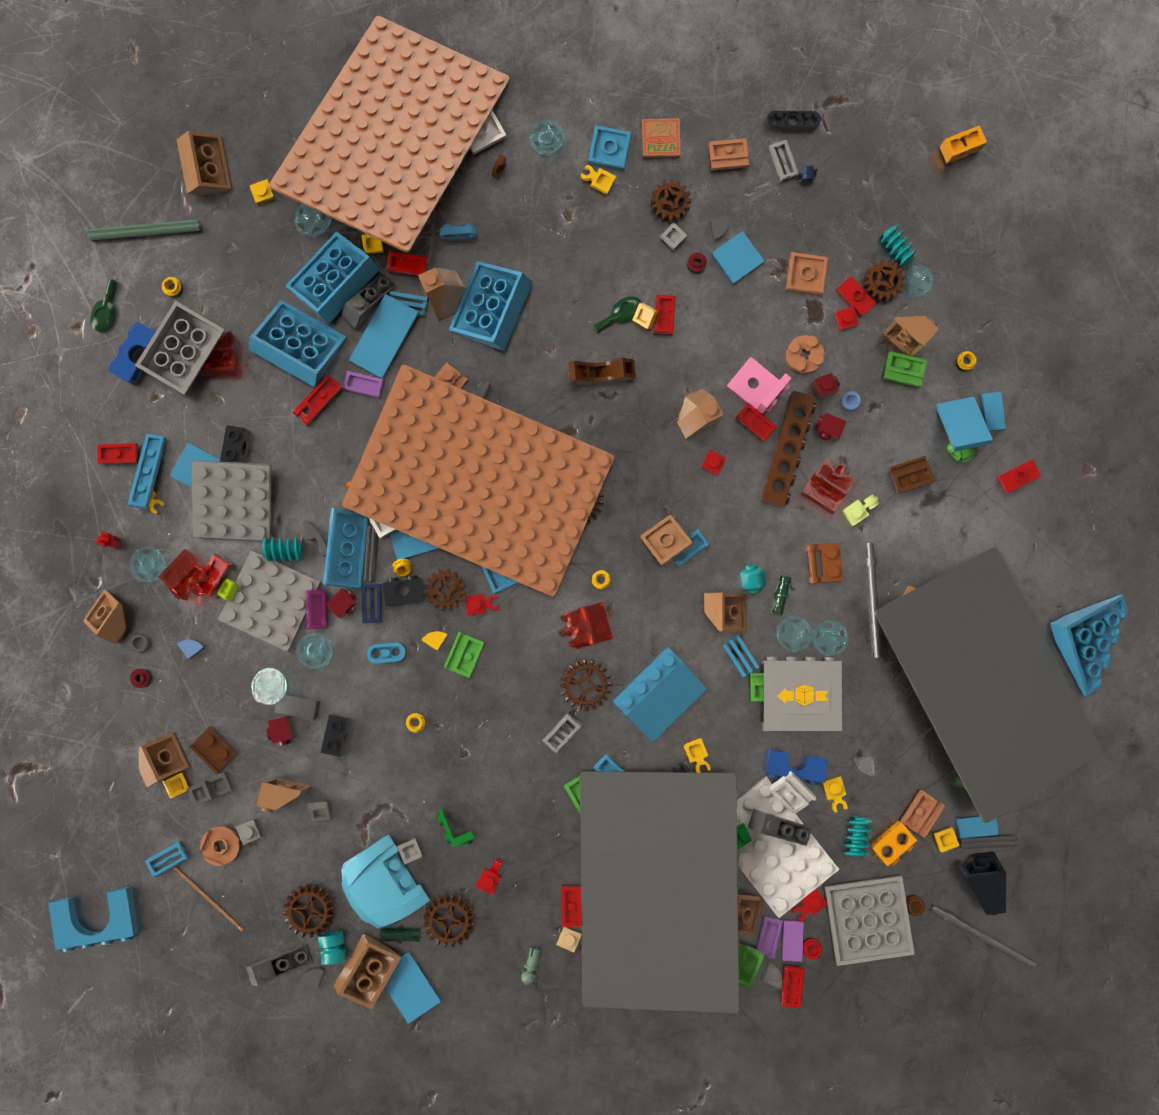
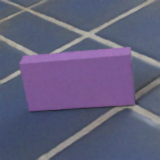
M347 371L343 390L381 398L385 380Z
M765 915L763 916L756 949L764 952V957L775 959L783 920Z
M783 920V961L802 962L803 921Z

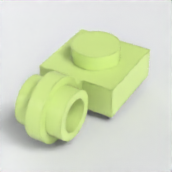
M872 494L863 500L865 502L864 505L858 499L842 510L850 524L854 526L869 516L865 508L868 507L871 510L880 504L877 501L879 499Z

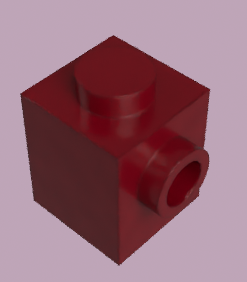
M831 372L814 379L811 386L819 401L836 394L839 391L840 383L838 378L833 376Z
M825 413L822 417L819 416L816 421L815 427H818L816 433L820 434L819 437L824 440L830 441L832 439L838 441L847 421Z
M341 588L325 605L339 619H342L346 614L349 616L356 610L355 605L358 602L355 598L357 596L350 589L346 591Z
M290 716L267 721L269 727L267 729V737L272 741V744L277 742L278 746L290 744L289 740L295 738Z

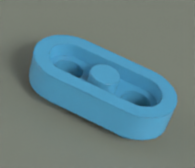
M465 223L462 226L445 224L439 229L441 239H471L477 237V227H474L471 223Z
M396 642L374 644L367 650L368 660L376 664L399 662L406 655L405 647L401 643ZM396 648L400 651V654L398 656H395L393 654V651ZM376 650H379L381 653L378 658L374 656Z

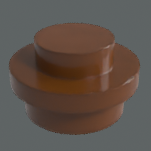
M912 896L907 899V909L910 915L919 916L924 912L925 903L920 897Z

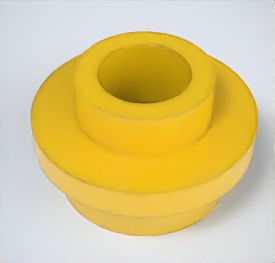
M168 277L162 283V290L168 296H175L181 291V283L175 277ZM175 284V288L170 290V285Z
M970 351L962 352L957 358V364L963 370H971L977 363L976 356ZM964 358L969 360V364L964 363Z
M398 559L393 563L392 568L396 575L404 577L410 573L412 564L407 559Z
M599 570L593 574L592 584L595 588L605 589L610 585L611 577L608 572ZM600 576L605 578V582L602 584L597 580Z
M413 713L406 719V727L411 732H420L425 727V719L421 714ZM414 719L419 720L417 727L412 724Z

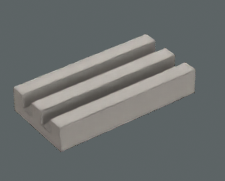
M784 140L769 145L768 148L780 181L783 182L786 179L798 177L799 172L788 141ZM781 146H784L793 171L792 173L789 171ZM775 148H777L786 175L783 173Z

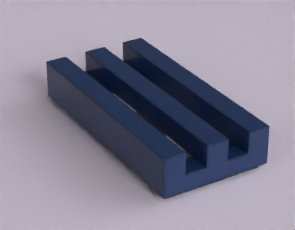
M362 584V623H382V584ZM366 588H370V619H367ZM374 588H377V619L374 616Z

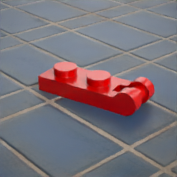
M327 374L294 409L293 414L296 417H300L303 420L302 423L306 426L310 425L314 418L343 387ZM307 407L312 410L309 414L304 411Z

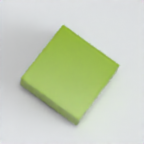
M225 577L217 595L231 602L240 584Z

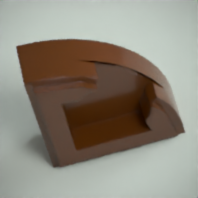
M501 154L498 156L491 174L495 179H499L506 167V157Z

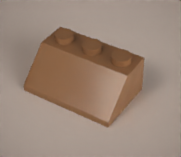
M187 131L177 139L187 194L208 195L231 190L221 135Z
M925 316L897 317L883 334L905 354L914 356L934 336L939 328L933 319Z
M277 778L269 779L261 784L256 806L262 807V811L273 813V811L281 809L309 792L311 786Z
M363 934L334 984L337 994L372 1010L398 965L401 956L382 942Z

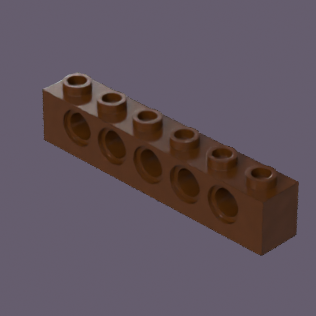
M794 390L790 394L760 502L783 508L785 504L788 505L791 497L788 491L790 486L794 485L796 475H793L794 470L799 467L801 457H798L800 449L804 450L807 440L804 439L805 432H809L812 421H809L810 414H814L817 403L814 402L815 396ZM795 410H802L804 418H798L795 415ZM790 428H797L799 436L791 435ZM785 446H791L794 449V453L792 455L787 454ZM780 464H786L789 471L783 473L779 468ZM775 482L783 484V491L775 489Z

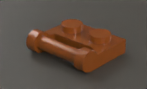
M840 543L805 545V549L808 551L809 584L843 581ZM820 550L822 577L817 575L815 551Z

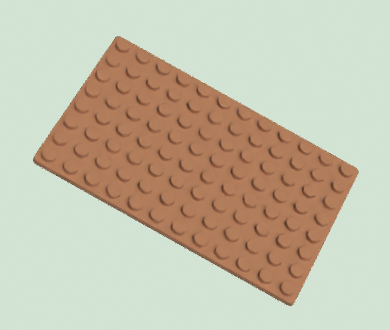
M376 16L270 182V188L404 252H409L506 88L509 76L381 16Z
M402 365L342 505L345 508L549 596H554L606 479L614 456L412 367Z

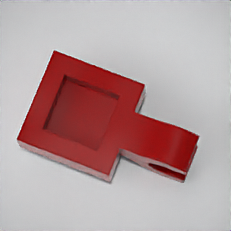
M101 531L100 534L102 536L98 535L97 545L109 546L120 550L122 542L116 541L117 537L111 535V533Z
M496 858L490 870L484 868L475 887L493 895L502 878L497 873L503 862Z

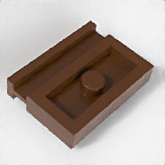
M926 455L888 468L897 494L935 482L929 463H927Z
M211 726L189 746L216 774L238 754Z

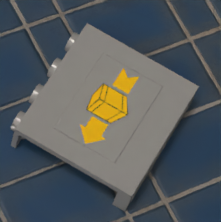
M767 657V661H762V664H764L763 731H842V661H836V657H824V661H817V657H805V661H798V657H786V661H778V657Z

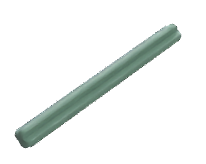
M196 219L87 230V236L89 240L191 232L200 231L201 224Z

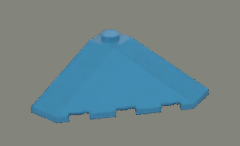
M1122 594L1065 615L1051 623L1055 641L1084 696L1101 688L1103 682L1100 680L1101 672L1103 669H1108L1112 658L1109 650L1112 643L1117 644L1121 630L1118 629L1121 618L1126 619L1128 614L1124 595Z

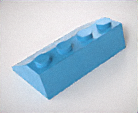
M336 231L288 282L286 287L329 324L342 311L345 303L353 298L380 269L366 253Z
M477 261L449 330L489 347L504 351L533 281L523 272Z
M280 300L250 336L249 351L315 387L327 372L346 340V336Z
M667 647L613 702L653 743L707 688L676 654Z

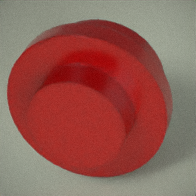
M809 939L803 944V953L809 959H816L822 953V946L817 940Z

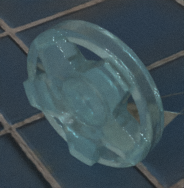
M550 119L540 120L535 123L529 135L531 146L542 155H551L558 152L562 148L565 139L561 125ZM548 124H552L556 127L550 128ZM538 126H540V131H539V132H534L535 129H536ZM560 135L562 136L561 142L557 139Z
M302 203L294 213V224L297 230L308 237H315L324 233L330 219L326 215V221L322 219L323 213ZM299 225H304V231L299 227ZM315 228H320V229H321V230H319V231H317V232H314V229H315Z
M911 262L902 267L903 271L907 268V274H904L906 277L904 280H901L906 282L907 291L901 287L902 293L912 298L925 295L933 284V275L929 267L919 262ZM918 289L923 291L921 293L915 294Z
M139 548L130 558V572L141 582L150 583L157 581L166 570V559L162 552L156 548ZM145 550H152L149 554L143 552ZM159 556L161 557L162 563L158 562ZM137 558L138 563L133 566L134 560ZM155 572H160L156 577H154ZM142 573L144 579L140 578L137 574Z
M790 616L782 620L776 631L778 643L782 648L790 652H799L806 649L811 643L813 636L810 624L804 618L798 616ZM791 619H797L799 621L796 624H794L791 621ZM784 626L785 631L780 634L781 627ZM806 626L808 628L809 634L805 632ZM782 642H789L790 648L785 646ZM801 642L806 643L804 646L799 648Z
M826 620L815 627L812 633V642L819 653L826 656H835L843 652L847 647L848 632L841 623L834 620ZM833 623L834 625L829 628L825 624ZM841 629L844 632L845 638L840 636ZM819 631L820 636L816 638V633ZM824 646L826 652L822 651L819 647ZM836 646H842L840 650L835 652Z
M307 634L298 642L296 648L297 658L307 668H322L332 658V643L323 634ZM311 636H318L314 641L309 639ZM325 641L328 643L329 648L324 646ZM301 645H303L305 650L300 653ZM322 658H327V660L321 664ZM310 660L313 666L305 663L304 661Z
M265 668L254 676L251 683V692L258 702L267 705L274 704L285 695L286 679L280 671L273 668ZM270 672H275L277 675L272 676ZM261 676L262 681L257 683L259 677ZM256 692H261V699Z

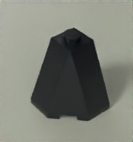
M995 852L974 854L969 863L965 862L961 866L968 883L986 915L1006 913L1005 869Z

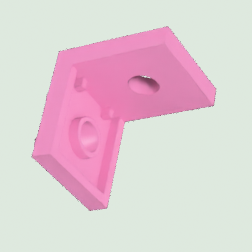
M750 357L726 387L746 404L750 403L763 414L765 410L769 412L778 401L776 397L779 396L781 398L791 386L788 383L791 377L785 373L779 380ZM755 379L758 382V387L755 389L750 388L748 381Z

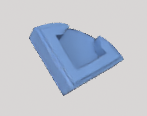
M183 640L177 643L188 659L205 648L203 644L195 640Z

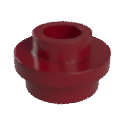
M702 253L690 255L688 266L691 270L700 272L706 267L707 259ZM699 259L701 263L695 264L694 260Z
M136 669L130 675V682L136 688H143L150 681V675L145 669ZM138 675L142 676V680L140 682H138L136 679Z

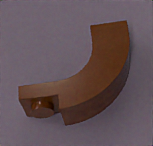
M619 358L597 363L568 362L570 381L581 385L616 383L636 378L634 359Z

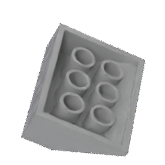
M175 301L135 366L186 395L225 329Z

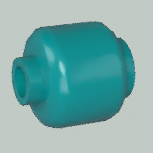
M757 564L746 565V569L740 572L742 588L747 590L748 593L761 592L762 588L766 586L765 570L758 567Z

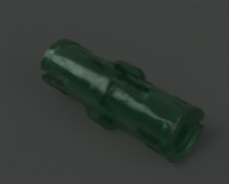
M780 575L777 590L774 592L775 598L771 613L783 615L786 600L789 599L788 592L792 578Z
M403 927L398 929H381L380 942H420V929H403Z

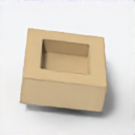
M563 927L556 945L575 952L582 933L569 927Z

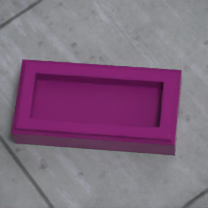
M325 589L306 590L307 629L327 628Z

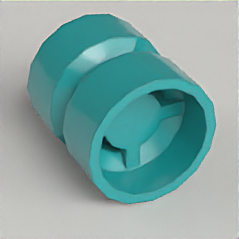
M343 931L329 932L318 936L319 947L323 949L320 953L322 965L336 964L347 960L346 948L342 947L345 943Z

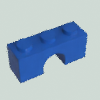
M136 321L135 325L130 327L126 341L121 343L117 357L111 361L109 372L135 385L142 370L135 366L134 354L140 349H146L156 331Z
M768 749L764 772L768 773L770 778L780 779L781 776H787L792 771L799 779L807 780L808 784L819 785V782L825 783L828 759L806 755L804 765L799 769H793L789 765L788 752Z

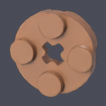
M802 335L796 337L788 345L786 351L787 364L791 369L801 374H809L816 371L824 360V348L815 336ZM802 350L810 353L808 359L800 356L803 352Z
M226 826L214 827L207 831L200 842V850L204 859L214 866L229 864L236 859L241 848L239 835L233 829ZM221 841H223L225 849H221V851H218V846H216V842L220 843Z

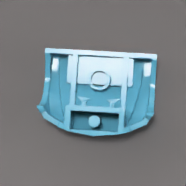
M389 834L344 862L341 870V884L350 906L365 923H369L377 929H386L396 924L430 901L421 885H416L396 853L399 850Z

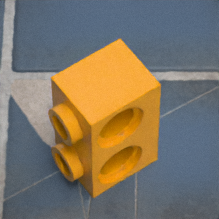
M979 125L946 138L940 145V150L948 164L982 150L987 141Z
M897 821L871 843L870 848L885 865L892 866L900 860V855L904 852L908 853L915 847L914 843L917 840L902 822ZM900 834H905L906 839L903 843H898L897 841ZM890 846L891 853L888 856H884L883 849Z

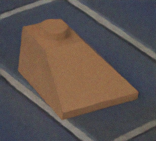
M104 589L83 622L97 636L116 644L122 638L126 629L122 604L108 590Z
M704 593V613L720 632H747V594Z
M174 733L139 747V772L146 787L152 786L189 768Z
M738 894V935L755 936L763 897Z

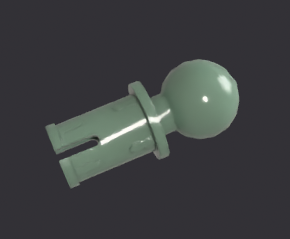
M530 947L527 963L524 964L527 970L521 975L522 983L526 986H531L535 983L536 974L534 971H539L538 964L542 950L535 947Z

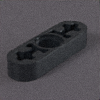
M771 111L766 118V126L770 130L813 131L819 127L821 122V116L816 111ZM783 116L785 117V125L782 124L783 121H777V124H773V121H770L772 117H776V120H782ZM795 116L798 119V124L791 125L788 122V118ZM810 117H813L815 121L813 125L808 121Z

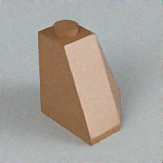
M435 267L418 275L438 321L456 313L458 303L465 289L457 271Z
M700 389L685 397L677 424L685 439H688L719 423L724 414L715 397L704 389Z

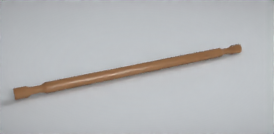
M177 867L173 869L175 872H178L186 882H188L198 893H200L233 925L237 926L238 929L241 932H243L244 928L239 926L238 923L230 915H228L218 904H216L184 873L180 872Z

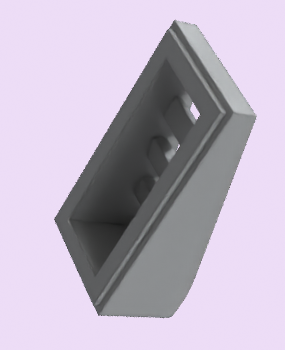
M568 711L542 741L557 754L582 727L583 722L571 711ZM567 719H568L575 727H573L572 725H570V724L567 722ZM562 725L570 731L569 734L561 727ZM556 731H558L559 733H561V734L565 737V739L563 740V739L556 733ZM553 736L560 744L557 745L550 738Z

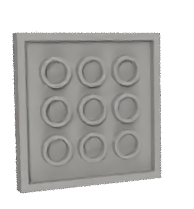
M192 461L193 537L263 540L266 537L267 541H270L271 464Z
M251 550L236 580V583L240 585L232 601H226L218 620L289 652L306 616V590H318L321 582L272 559L271 561H266L263 555Z
M901 875L824 886L837 966L915 955L903 877Z

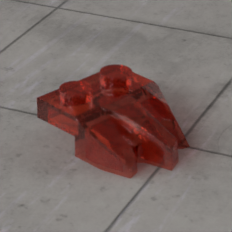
M228 331L225 335L223 333L200 370V377L237 374L239 356L235 337L231 331Z
M827 458L811 476L801 495L833 515L852 487L853 475L843 474L846 467L843 461L832 467L831 461Z
M184 549L158 576L177 599L186 601L191 592L196 596L205 595L200 583L209 581L202 564L187 549Z
M603 602L569 611L560 617L563 622H567V626L558 632L562 637L571 636L569 646L579 649L613 639Z

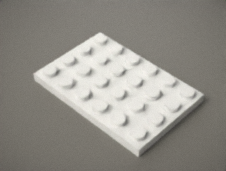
M765 777L737 799V825L744 823L752 839L751 842L737 850V865L777 917L780 918L835 874L839 868L811 833L807 846L747 828L753 809L803 824L795 813H791L770 792L769 786L772 783Z

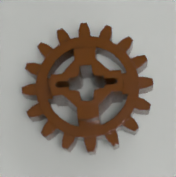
M673 179L670 180L669 184L664 180L662 187L657 184V191H652L653 197L650 200V203H654L651 209H657L656 216L661 214L663 221L668 217L669 222H672L674 217L679 221L680 215L685 217V210H690L688 204H691L692 201L691 198H688L690 191L685 192L687 186L681 187L680 181L673 184ZM663 192L664 197L658 201L660 194ZM668 197H669L672 201L674 200V204L671 203V201H668ZM683 201V206L679 209L678 204Z
M882 259L879 265L876 262L873 263V269L868 267L867 272L869 274L864 276V279L868 281L864 282V286H869L866 292H872V298L878 296L879 301H881L885 297L886 301H889L890 296L895 299L897 293H902L901 287H904L906 282L901 280H904L906 275H901L903 268H896L897 262L891 265V260L884 263ZM875 273L877 280L872 283V276ZM882 278H883L884 280L888 279V282H887V283H886V281L881 282V279H882ZM897 278V285L894 287L893 281Z
M439 569L438 575L432 572L433 578L426 579L430 583L429 585H424V588L428 589V592H425L424 595L430 596L427 602L433 601L434 608L440 605V610H443L444 606L451 610L452 604L458 607L457 601H463L460 596L461 594H466L462 590L466 585L464 583L460 584L463 578L461 576L456 578L457 572L454 571L450 574V570L446 569V572L443 573ZM446 577L452 578L456 583H448ZM438 579L439 583L437 587L432 589L433 584ZM443 583L446 587H450L446 595L440 592V589H443ZM454 591H457V595L451 600V595ZM440 595L443 597L444 602H439L434 596Z

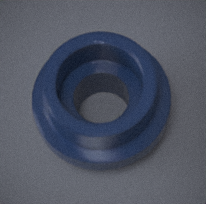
M813 165L804 166L802 171H799V175H801L802 179L816 177L818 168H814Z

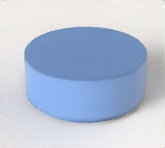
M854 391L845 393L841 399L842 407L848 411L856 410L861 404L860 395Z

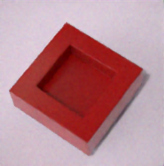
M854 306L834 313L840 331L859 325Z
M709 450L701 468L718 476L727 458Z

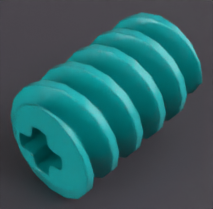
M897 224L885 231L880 237H883L881 240L882 244L888 242L885 248L887 250L892 249L890 255L897 254L894 260L895 262L901 261L899 267L902 268L917 257L914 255L917 248L910 250L913 243H905L909 237H901L904 231L897 232L896 230L900 226Z
M264 537L262 544L263 556L266 561H271L272 558L274 561H279L281 558L282 561L286 562L288 558L289 561L293 562L296 558L298 562H301L304 557V540L302 538L301 543H299L297 537H295L293 543H291L290 538L287 537L286 542L283 543L282 537H279L278 543H276L274 537H272L270 543H268L267 538Z
M850 815L855 818V820L849 821L854 828L848 829L853 835L847 836L846 839L852 842L845 844L850 851L844 852V854L864 858L863 856L870 854L865 848L871 847L866 841L872 839L867 833L873 832V829L868 825L874 824V821L870 818Z

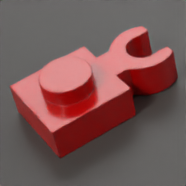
M485 594L465 596L467 615L485 614L486 608L498 610L499 606L491 605V601L498 599V596L493 595L488 599H485Z
M815 889L801 900L803 903L801 906H795L791 911L793 913L799 910L802 911V915L798 918L801 922L806 919L808 912L814 916L827 906V902L819 891Z

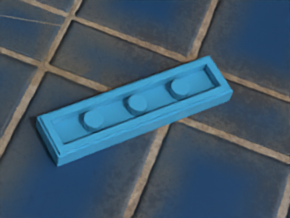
M146 433L127 504L129 507L148 510L166 443L165 436Z

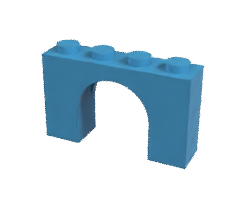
M132 886L113 889L107 892L110 919L106 928L101 932L88 931L80 924L74 897L58 899L48 903L55 950L63 949V952L75 950L76 946H82V949L93 947L94 943L101 942L102 945L114 943L115 939H121V942L132 940L133 936L139 933Z

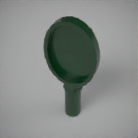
M108 279L103 299L98 301L91 311V326L98 332L108 331L116 319V308L111 302L116 281Z
M634 296L619 300L613 306L611 315L594 325L596 331L602 330L606 326L613 324V322L625 324L633 321L638 305L642 303L641 300Z

